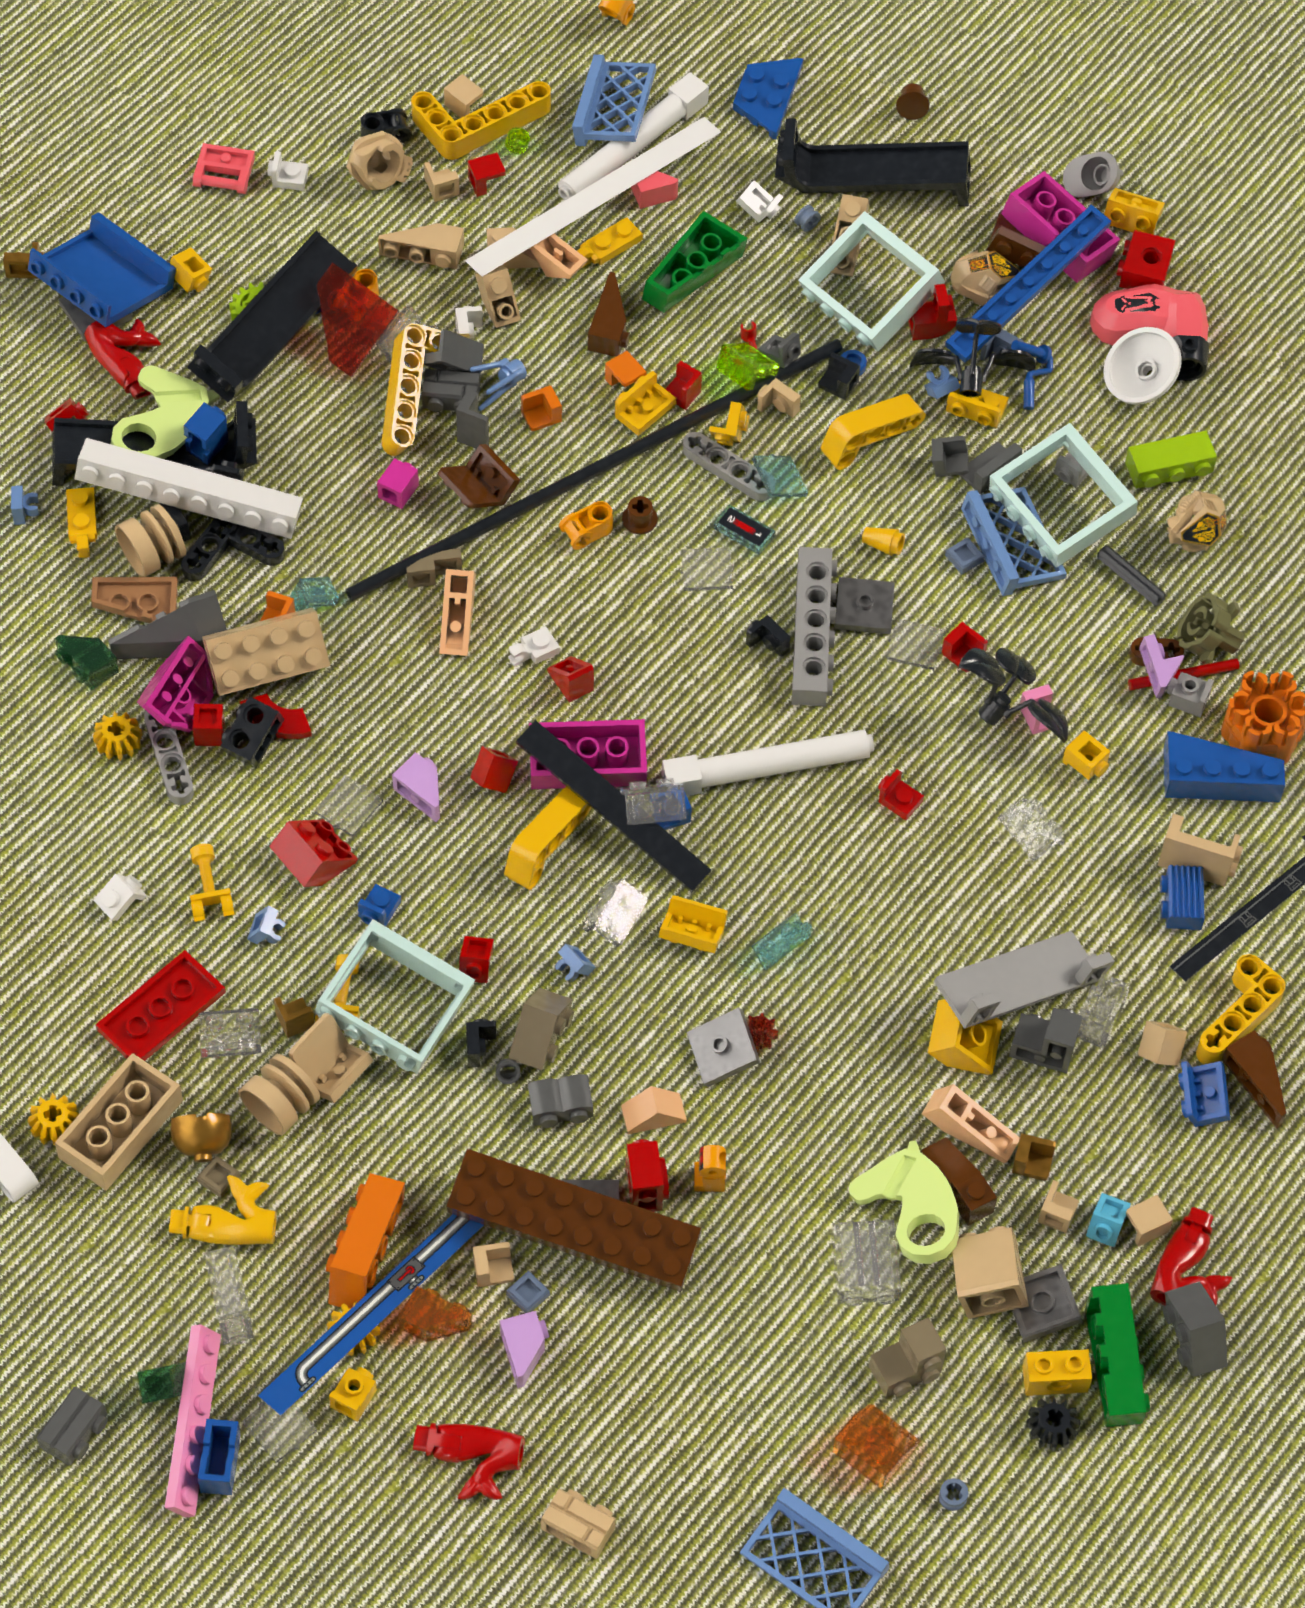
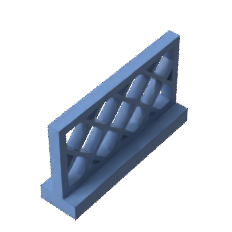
M594 54L572 125L576 146H586L588 140L636 142L657 70L656 64L605 62L604 55ZM610 71L622 72V74L615 78L609 75ZM640 72L648 73L646 76L640 79H637L634 76ZM627 79L632 82L624 88L619 85ZM611 88L617 90V92L608 97L604 94L605 91ZM638 88L642 91V93L635 97L629 94ZM622 97L627 100L619 106L614 103V101ZM608 105L612 110L602 115L599 110ZM631 107L637 109V111L628 116L624 113L625 110ZM616 115L622 118L614 124L608 121ZM602 123L607 127L601 131H593V128ZM626 125H629L632 128L631 132L618 131L620 128Z
M1025 487L1012 489L1043 526ZM978 490L967 492L961 510L982 554L985 556L987 565L1002 596L1012 595L1016 588L1065 579L1067 573L1063 564L1056 568L1050 560L1041 556L1039 550L1029 546V540L1024 544L1011 537L1014 530L1023 534L1022 527L1017 521L1013 522L1001 516L1005 506L1000 501L996 502L993 499L992 493L980 495ZM991 502L999 506L998 513L987 509L984 503ZM996 522L1010 528L1009 534L1006 535L998 531L995 527ZM1009 544L1021 550L1019 557L1008 553L1005 548L1006 545ZM1024 553L1040 559L1035 566L1023 560ZM1042 561L1052 565L1055 572L1049 573L1039 568ZM1017 566L1032 572V575L1020 578L1016 571Z
M785 1488L782 1489L777 1496L775 1504L740 1551L743 1557L815 1608H831L830 1598L848 1595L850 1608H860L878 1581L884 1577L890 1568L887 1560ZM779 1511L790 1519L792 1530L773 1533L771 1521ZM794 1522L801 1526L802 1529L795 1530ZM768 1527V1529H769V1534H767V1535H762V1534L764 1533V1531L766 1530V1528ZM811 1533L816 1537L818 1549L799 1552L796 1535ZM793 1536L795 1553L777 1556L774 1539ZM770 1539L772 1557L759 1559L750 1552L757 1541ZM820 1541L829 1547L821 1548ZM836 1551L843 1558L844 1568L825 1571L822 1554ZM819 1554L821 1572L802 1574L800 1557ZM796 1558L799 1575L784 1577L779 1573L778 1561ZM846 1559L855 1566L847 1567ZM774 1562L775 1569L766 1563ZM863 1570L872 1577L864 1588L851 1590L848 1572ZM845 1573L848 1590L829 1593L826 1576ZM823 1577L825 1594L811 1596L805 1592V1579ZM800 1580L801 1588L794 1584L793 1581ZM860 1594L855 1602H853L852 1595ZM826 1599L827 1607L818 1600Z

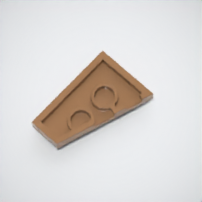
M92 577L91 603L93 608L149 624L156 619V614L164 611L167 615L177 609V577Z

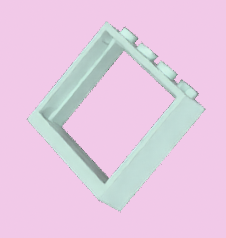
M865 211L798 279L803 288L801 293L811 303L814 301L820 304L819 308L828 317L831 318L834 315L839 319L837 322L845 331L849 333L852 330L857 334L856 338L861 344L871 345L877 351L933 295L934 285L945 283L939 269ZM867 234L922 277L872 329L818 286Z
M1068 423L990 475L989 490L993 494V499L996 502L1000 501L1005 506L1008 517L1013 522L1017 521L1021 525L1025 537L1030 542L1034 541L1039 547L1041 556L1050 560L1056 568L1137 514L1138 501L1071 423ZM1064 446L1116 507L1058 545L1007 483Z
M372 919L319 998L314 1013L319 1018L324 1013L331 1014L340 1029L344 1030L348 1037L354 1040H361L369 1045L378 1055H386L396 1061L400 1068L418 1074L471 992L475 979ZM370 945L455 995V998L419 1053L414 1052L332 1003Z

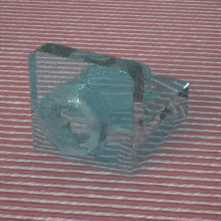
M329 577L300 578L290 596L294 598L296 611L311 607L335 606L339 600Z

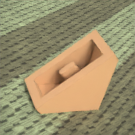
M556 234L550 235L530 248L546 277L570 279L588 260Z
M650 1086L621 1105L627 1134L687 1123L681 1096L677 1092Z

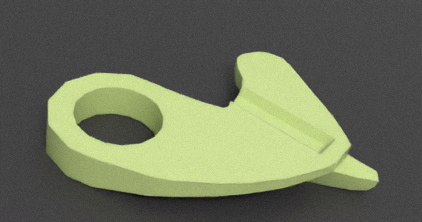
M146 366L141 369L138 382L145 390L153 394L159 408L122 418L113 427L111 445L129 449L123 443V437L130 432H144L154 439L155 444L149 450L140 453L165 459L185 444L187 439L184 436L185 423L204 402L209 405L217 400L220 395L214 390L207 391L206 387L188 378L156 366Z
M916 1140L909 1141L907 1149L887 1157L850 1183V1196L859 1205L869 1204L877 1199L902 1201L901 1214L895 1235L903 1256L911 1261L932 1264L947 1258L956 1248L959 1238V1211L952 1188L941 1170L920 1152ZM936 1223L945 1229L942 1238L932 1245H916L909 1239L912 1231L921 1224Z

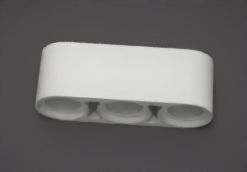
M0 1133V1189L14 1203L37 1187L39 1182L31 1169Z

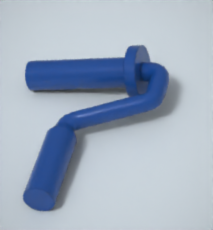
M1014 340L1011 344L1012 350L1028 352L1033 357H1036L1037 362L1041 364L1046 363V368L1027 372L1024 380L1023 409L1033 410L1035 393L1033 376L1052 372V351L1047 345L1037 347Z

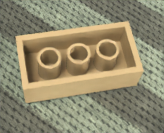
M313 608L202 637L215 690L220 696L330 666L317 611Z
M132 1053L57 1139L55 1146L58 1158L107 1191L182 1103L183 1098L180 1085Z

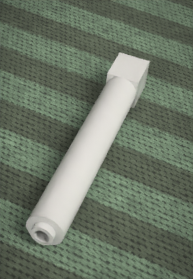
M689 72L668 89V96L643 115L636 142L610 141L559 181L558 192L562 199L570 198L620 168L681 118L688 120L708 104L709 86ZM629 126L623 132H631L632 128Z
M858 730L703 759H697L696 755L662 760V779L665 789L682 784L686 796L701 794L702 788L870 758V752L874 751V741L871 734L867 735L865 730Z

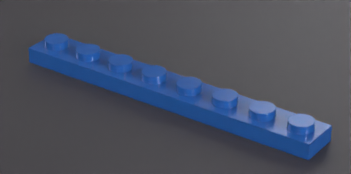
M1091 204L971 318L978 321H994L1001 324L1003 328L1111 225V220ZM957 330L946 341L945 347L966 363L972 356L974 333H961ZM979 334L977 351L994 335Z

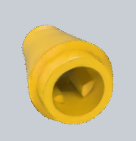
M866 527L862 534V543L890 556H893V554L899 555L904 547L905 534L901 533L899 529Z

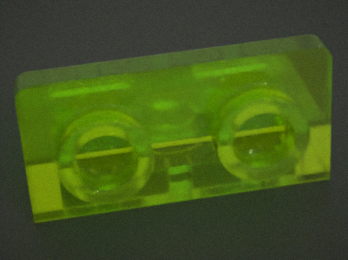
M748 343L722 344L716 369L747 391L754 389L756 378L777 375L780 365Z

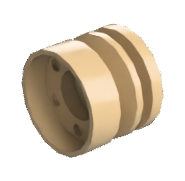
M160 504L150 507V512L147 510L141 512L142 525L135 518L131 517L115 526V534L126 559L140 577H147L160 570L159 557L165 563L171 564L174 562V557L180 559L186 556V548L180 530L169 513Z
M277 1053L269 1060V1064H265L261 1068L262 1077L254 1075L238 1092L239 1097L249 1112L268 1130L282 1136L298 1121L296 1112L306 1113L310 1109L309 1105L313 1106L320 1099V1093L314 1082L301 1067L288 1057Z

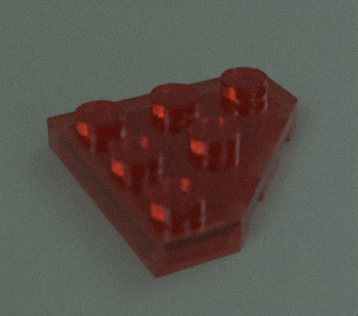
M332 262L317 283L324 334L326 335L328 358L332 364L350 377H353L397 316L399 310Z

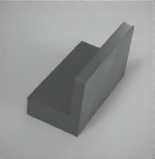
M442 330L439 351L425 353L423 365L437 370L480 373L481 376V371L471 372L470 368L482 365L484 345L454 332Z
M468 389L456 409L457 442L476 449L479 444H487L489 446V418L478 411V393Z
M996 442L970 461L969 473L960 474V476L975 490H978L979 494H982L990 487V475L1022 455L1023 449L1016 443H1013L1006 449L999 442Z

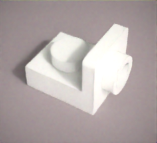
M276 151L274 160H269L268 176H272L273 187L304 191L309 171L308 164L282 161L281 152Z
M466 306L455 308L456 334L469 339L474 338V327L483 326L482 307Z

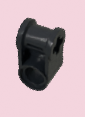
M394 108L387 111L364 114L361 118L360 138L384 131L395 136L401 143L408 141L412 136L411 128L406 124V111Z

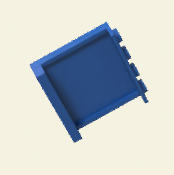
M99 212L91 216L89 230L42 255L36 249H30L28 265L29 272L104 327L113 324L173 289L176 268Z

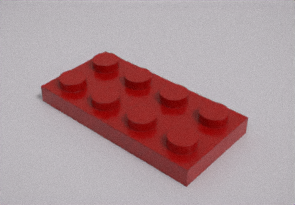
M184 950L95 1024L96 1030L126 1059L133 1053L146 1061L223 996L226 990L213 975Z

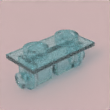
M795 912L751 947L763 969L767 970L808 939L813 928L807 921L802 923Z

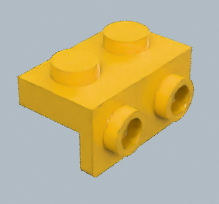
M651 371L646 376H641L627 392H622L616 398L615 418L639 436L676 405V397L657 383V374Z
M731 401L726 429L710 426L709 433L721 445L733 446V442L740 443L742 431L747 432L750 415H747V411L742 403Z
M672 895L668 912L660 927L658 937L669 940L672 943H680L697 948L700 951L715 954L724 934L728 911Z

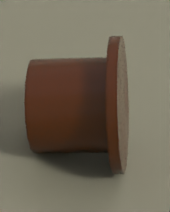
M914 83L904 86L901 90V95L896 101L897 112L903 118L909 120L922 118L927 114L930 106L923 88Z
M638 496L629 501L628 507L622 516L623 526L629 532L639 535L647 534L657 526L658 516L653 509L652 502L648 498Z

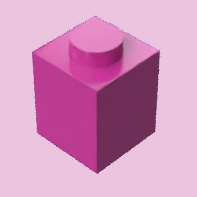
M394 458L377 481L378 498L402 509L419 486L418 469L408 462H401Z

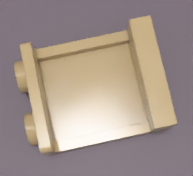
M1173 813L1158 866L1166 869L1171 864L1173 866H1202L1205 881L1225 887L1228 876L1234 878L1243 850V847L1238 845L1241 835L1235 834L1232 845L1226 846L1181 832L1184 816Z

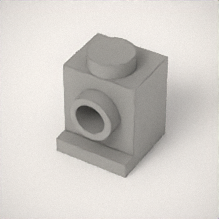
M1181 672L1178 679L1173 677L1169 684L1167 693L1171 697L1168 706L1201 717L1209 699L1214 680L1208 679V681Z

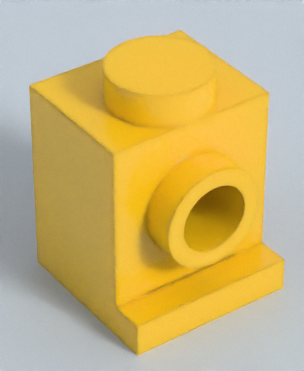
M192 247L172 256L170 264L176 268L175 280L187 293L194 289L197 292H201L207 287L212 268Z
M1084 730L1065 747L1062 762L1066 766L1068 764L1071 765L1085 778L1090 780L1094 775L1101 777L1109 767L1110 750Z
M348 1367L335 1390L329 1395L330 1408L358 1422L377 1391L373 1374L362 1367H358L356 1371ZM351 1385H354L359 1389L356 1391H352L349 1388L351 1387Z

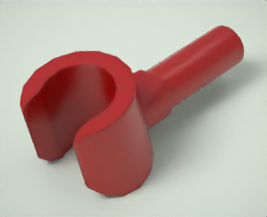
M751 321L750 330L744 329L743 324H741V339L750 345L754 359H759L755 340L757 337L756 323Z

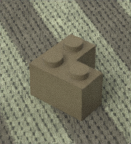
M539 988L523 1005L508 1059L543 1070L549 1062L553 1063L559 1046L555 1045L557 1035L561 1036L564 1028L569 1027L573 1019L574 1010L570 1009L573 999Z
M928 1317L902 1329L899 1342L871 1354L869 1368L886 1398L894 1394L896 1397L908 1393L912 1386L922 1381L924 1384H927L937 1379L942 1371L947 1349Z

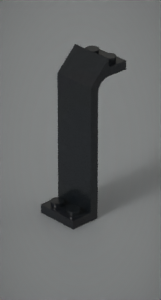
M796 118L786 119L785 130H781L780 136H778L775 178L802 193L952 190V196H957L958 206H969L971 159L968 141L810 145L801 140Z
M316 230L207 349L200 345L194 351V359L187 368L226 402H230L252 384L345 281L349 282L357 272V264L352 263Z
M236 401L233 420L227 424L228 442L208 465L186 451L185 444L174 454L165 458V460L212 473L215 472L212 470L213 464L221 465V460L238 463L237 468L242 470L257 464L256 418H253L252 413H248L247 401ZM54 418L52 485L63 486L64 475H70V470L76 471L78 457L86 438L111 444L113 427L119 421ZM139 431L130 432L122 439L129 449L140 452L149 450L155 444L154 439L150 435Z

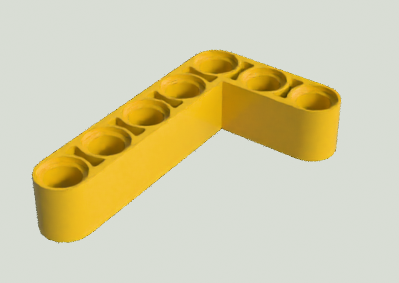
M533 82L455 121L431 93L420 91L411 98L412 120L445 159L455 160L548 114L551 110V88L546 82Z
M412 323L407 325L395 337L382 433L383 450L391 456L400 455L414 441L425 353L439 351L433 347V344L439 349L441 330ZM407 336L410 337L414 343H411L408 340ZM404 361L407 362L411 368H408L405 365ZM401 386L404 387L408 393H405L401 389ZM398 411L404 415V418L399 416ZM394 436L400 439L401 444L395 440Z

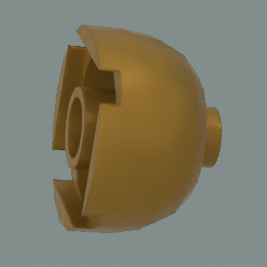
M206 1113V1116L196 1117V1114H189L172 1118L170 1126L172 1142L182 1154L194 1157V1162L212 1161V1155L221 1153L230 1142L232 1134L230 1115Z

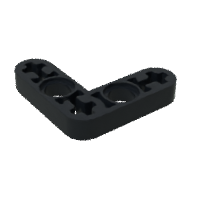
M214 518L186 553V556L183 557L181 567L183 576L187 580L199 581L207 575L229 545L269 566L278 565L284 560L285 549L280 539L267 532ZM246 535L256 537V541L251 544H245L241 539ZM210 542L218 546L211 552L202 549L206 543ZM274 549H277V553L272 552L270 554H267V550L273 551ZM199 562V568L194 567Z

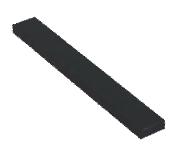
M534 720L516 740L517 745L691 893L709 875L711 869L539 722Z

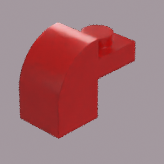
M945 284L934 285L932 301H926L908 320L912 341L943 336L956 326L957 316L951 294H947Z

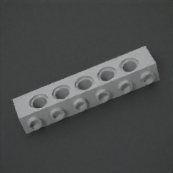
M799 547L791 705L826 706L827 696H832L833 679L828 678V671L833 672L834 655L829 654V647L834 648L835 631L830 630V624H835L836 607H830L831 600H836L837 583H831V577L837 576V560H832L833 549Z

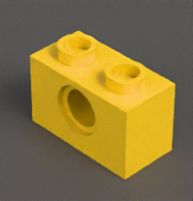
M1089 1349L1026 1352L1022 1366L1026 1396L1088 1393L1092 1381Z

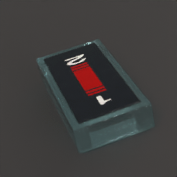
M730 504L717 518L713 529L758 555L762 553L775 537V530Z

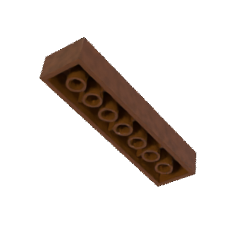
M470 1149L466 1150L446 1206L448 1213L679 1292L682 1291L701 1236L700 1227Z

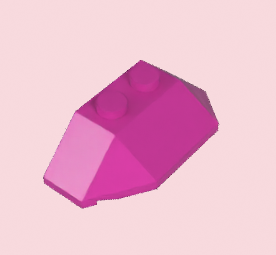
M187 636L158 668L138 699L137 703L163 726L185 732L192 731L194 704H209L214 696L212 674L206 651L190 636Z

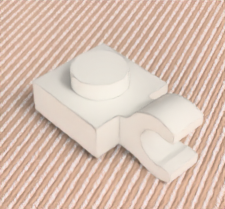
M543 627L521 637V643L509 647L511 655L508 656V659L513 666L520 665L530 658L534 664H537L559 654L560 646L548 628Z

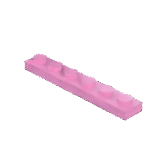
M201 1324L191 1326L165 1501L166 1509L185 1518L193 1517L196 1514L199 1493L198 1474L203 1452L206 1419H209L221 1339V1334Z

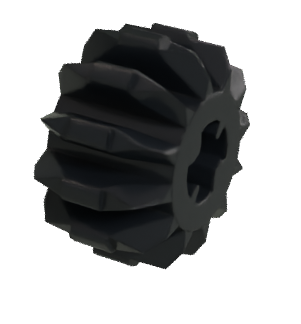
M1053 1395L1050 1397L1048 1404L1041 1398L1037 1402V1407L1029 1409L1028 1415L1031 1418L1027 1419L1026 1428L1032 1429L1029 1433L1030 1439L1040 1438L1039 1448L1044 1447L1045 1443H1048L1053 1452L1056 1450L1057 1444L1065 1449L1069 1446V1440H1076L1078 1435L1076 1429L1080 1427V1420L1074 1418L1077 1413L1076 1408L1066 1409L1067 1399L1058 1404ZM1051 1420L1052 1425H1049L1047 1422ZM1054 1422H1057L1059 1425L1054 1427Z

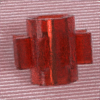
M764 1013L755 1017L749 1015L747 1024L757 1052L765 1047L771 1049V1039H778V1030L773 1029L775 1027V1019L769 1020L764 1016Z

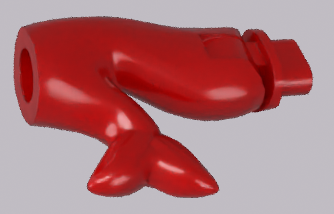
M139 319L135 320L130 331L121 330L114 324L104 327L98 321L91 323L86 328L84 336L97 361L126 393H131L135 400L150 395L151 392L145 390L138 382L139 373L144 368L142 362L134 354L116 346L128 347L138 345L141 347H155L161 345L160 341L153 334L145 331V326Z
M1192 1207L1188 1216L1183 1217L1181 1224L1169 1240L1160 1258L1154 1276L1150 1296L1155 1302L1165 1306V1292L1200 1281L1214 1304L1217 1305V1292L1225 1289L1233 1279L1231 1276L1181 1277L1203 1259L1209 1248L1210 1235L1213 1231L1211 1224L1214 1219L1210 1213Z
M431 1423L430 1426H416L413 1450L426 1452V1456H432L433 1454L438 1460L451 1463L464 1462L490 1454L488 1458L478 1465L457 1498L466 1500L476 1496L478 1493H482L489 1499L499 1500L502 1499V1495L492 1478L498 1472L520 1470L524 1455L525 1438L515 1433L479 1425H436V1423Z

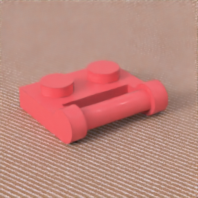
M203 143L193 175V186L202 188L205 185L237 190L239 194H246L255 160V151ZM205 171L239 176V178L235 180L205 175Z

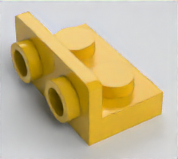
M1114 188L1107 201L1104 215L1111 220L1110 226L1129 232L1137 230L1154 235L1157 221L1163 212L1165 203Z
M959 388L949 393L946 411L958 417L974 420L981 425L997 428L1007 407L1009 397L982 389L981 396L966 397L960 394Z

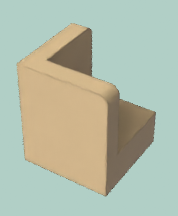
M462 74L444 88V105L462 118L470 114V105L483 96V89Z
M430 162L424 163V179L435 202L460 195L459 177L456 170L451 172L449 169L434 172Z
M1146 1021L1138 1055L1156 1064L1177 1066L1181 1059L1187 1031L1165 1022Z
M1053 1180L1042 1206L1038 1223L1067 1233L1079 1200L1058 1192L1059 1182Z
M1158 1195L1138 1203L1126 1211L1127 1217L1137 1231L1135 1243L1138 1247L1168 1233L1173 1221Z
M509 1242L473 1247V1261L478 1287L514 1281Z

